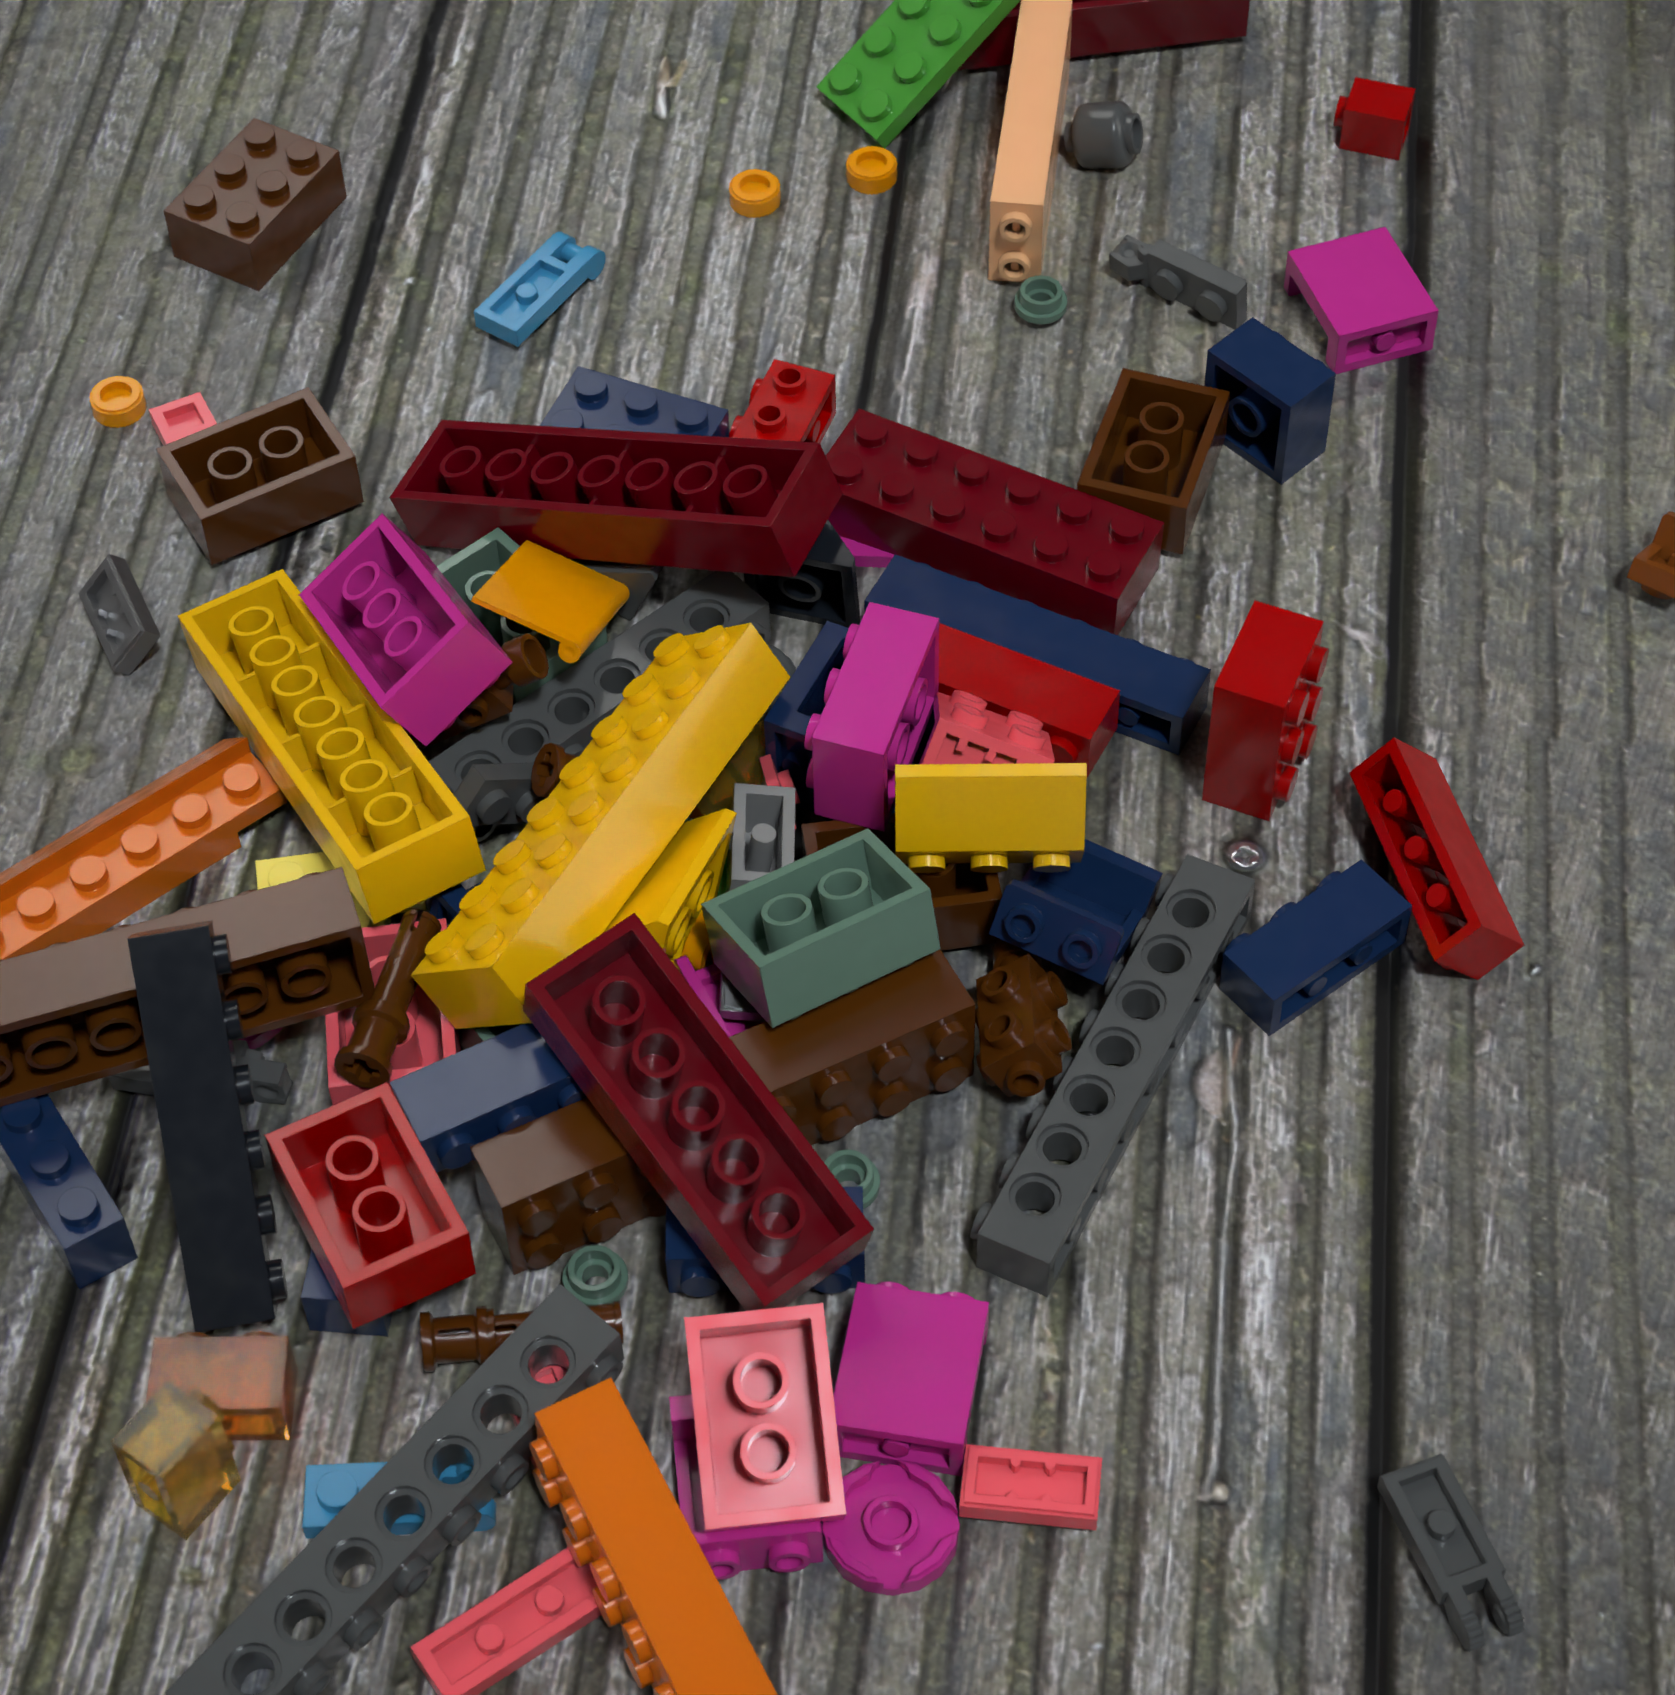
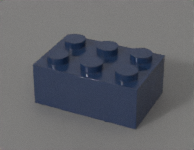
M580 366L576 368L540 426L717 437H729L730 434L728 409Z

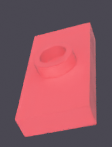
M966 1444L959 1517L1096 1531L1102 1457Z

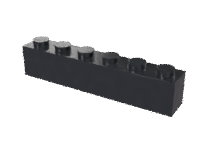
M212 920L132 933L127 940L195 1333L276 1319L277 1299L288 1298L287 1283L282 1258L270 1260L266 1235L277 1233L276 1218L271 1194L259 1196L255 1170L265 1169L266 1161L260 1129L248 1131L244 1105L255 1103L249 1064L237 1066L233 1040L244 1038L238 1000L226 1001L222 981L223 974L233 973L227 935H215Z

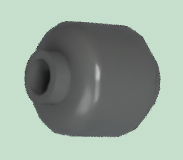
M1124 101L1088 102L1082 104L1077 108L1073 121L1067 122L1065 125L1064 142L1066 150L1069 153H1074L1077 162L1084 169L1125 167L1129 165L1134 154H1139L1142 149L1143 126L1140 115L1132 113L1131 108Z

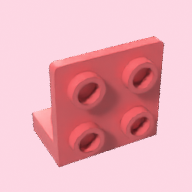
M954 690L952 696L940 692L937 693L933 703L935 725L919 764H1027L1055 762L1049 733L1042 730L1043 723L1038 719L1018 711H1010L1008 717L986 710V701L964 691Z

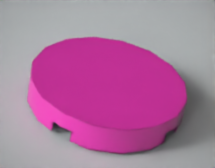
M881 1461L863 1464L844 1476L842 1480L846 1516L844 1520L823 1522L822 1526L827 1556L841 1576L866 1592L890 1596L919 1591L941 1577L956 1555L960 1532L958 1510L954 1496L942 1480L918 1464L898 1461V1465H881Z

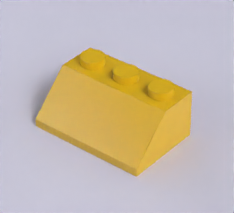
M1087 763L895 765V855L904 864H908V868L914 873L945 871V863H970V870L979 873L1007 871L1008 863H1033V870L1037 872L1070 870V863L1081 862L1084 853Z
M725 808L684 822L604 932L635 913L674 964V959L681 957L686 939L695 921L702 913L701 904L717 897L737 813Z

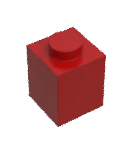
M1355 77L1349 97L1340 96L1336 107L1334 126L1342 128L1339 149L1399 160L1410 129L1416 88Z

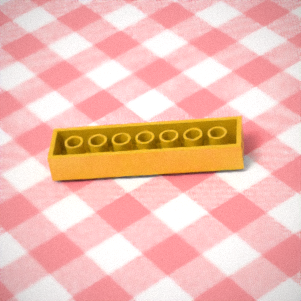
M280 569L178 615V619L197 670L242 735L248 738L249 745L335 869L343 867L349 889L373 924H376L442 891L459 885L461 882L486 871L469 814L403 727L380 708L299 596L300 591L285 571Z
M752 623L726 628L722 625H717L705 632L685 636L681 633H676L664 639L653 652L655 658L644 673L633 679L624 688L622 693L624 699L614 712L594 727L591 732L593 739L580 756L574 758L563 767L559 774L560 782L547 798L537 803L529 811L526 817L528 823L517 838L504 846L496 854L493 860L495 866L480 885L471 889L462 898L459 904L461 910L450 925L428 942L424 950L426 956L411 976L455 1029L532 1023L523 1011L525 984L603 934L790 679V675Z

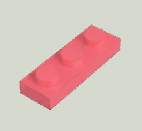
M567 1547L412 1645V1657L437 1695H478L601 1616L602 1614L592 1591L593 1588L597 1587V1584L592 1574L590 1563L578 1567Z

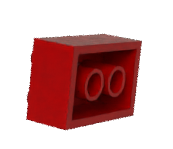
M1256 600L1254 601L1214 685L1202 793L1203 801L1270 821L1278 801L1288 802L1290 800L1299 772V768L1294 767L1298 757L1304 759L1309 757L1318 729L1317 725L1311 724L1309 721L1312 722L1314 720L1323 695V687L1316 686L1315 683H1319L1323 675L1329 654V648L1320 646L1324 621Z
M387 1082L265 1134L275 1177L352 1329L358 1328L476 1274L469 1232Z

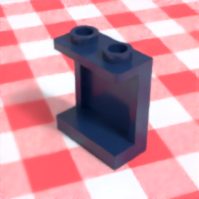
M830 621L825 623L764 719L766 755H771L778 773L789 769L801 801L796 806L814 812V789L807 788L806 776L812 758V751L805 749L806 730L811 716L814 713L822 714L826 705L824 702L826 682L832 668L841 669L844 663L843 648L849 629Z
M1085 839L1081 862L1070 863V870L1063 872H1037L1033 870L1032 865L1021 881L1012 879L1005 887L989 934L1103 985L1130 945L1138 923L1143 917L1146 918L1163 873Z

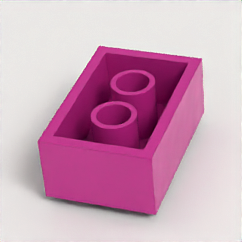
M869 602L860 625L852 623L848 629L843 648L845 660L841 669L832 668L824 692V702L826 705L822 714L814 713L809 720L804 745L805 749L812 751V758L807 771L806 786L807 788L814 789L815 815L884 832L895 806V765L912 764L934 709V700L939 692V618Z

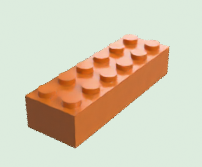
M610 1377L535 1412L537 1439L529 1443L532 1456L538 1467L533 1470L534 1479L549 1508L558 1504L567 1524V1527L562 1529L563 1536L578 1567L590 1563V1568L597 1587L592 1589L595 1601L606 1624L610 1628L620 1623L628 1645L627 1648L623 1649V1654L639 1688L643 1689L651 1685L654 1695H778L612 1378Z

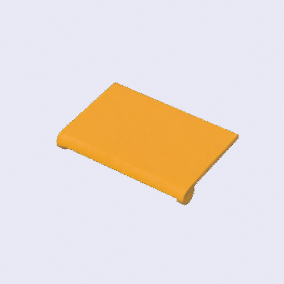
M526 540L476 592L471 602L559 641L558 654L561 660L566 663H575L627 602L630 592L623 583Z

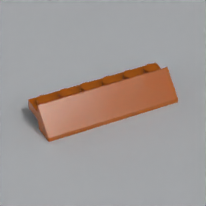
M240 737L221 740L1 872L0 960L45 949L55 943L70 942L100 934L241 847L238 836L239 831L287 803V798L265 766L251 753L248 738Z

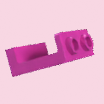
M1386 227L1288 251L1284 289L1289 296L1303 294L1328 336L1325 361L1336 374L1432 350L1439 310Z
M857 1282L833 1395L840 1457L868 1462L881 1461V1464L898 1465V1461L911 1462L931 1472L963 1476L968 1427L983 1345L986 1344L988 1336L989 1302L975 1300L973 1297L960 1292L934 1294L909 1290L904 1285L895 1282H880L876 1285Z
M692 1394L669 1397L679 1507L717 1580L734 1577L740 1571L770 1568L777 1572L786 1573L802 1570L810 1563L824 1562L821 1521L705 1533Z

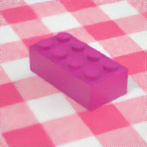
M383 513L299 594L380 708L425 746L430 744L441 732L447 730L455 722L457 716L484 690L490 688L498 680L500 674L513 663L429 556Z

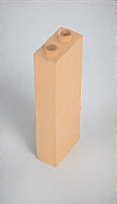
M1021 0L990 199L988 280L1023 283L1030 277L1042 275L1069 82L1073 0Z

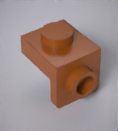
M1672 511L1663 515L1653 542L1634 557L1627 578L1642 584L1641 588L1647 594L1665 600L1675 599V513Z

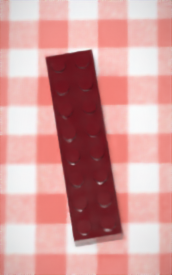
M441 420L389 498L418 546L464 549L499 527L519 546L526 540H529L566 558L795 577L843 493L820 443Z

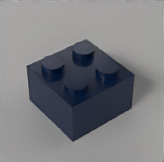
M1253 317L1207 350L1204 386L1230 391L1226 437L1223 445L1281 485L1325 452L1336 377L1334 371L1329 369L1320 360L1314 359L1287 341L1280 333L1271 330Z

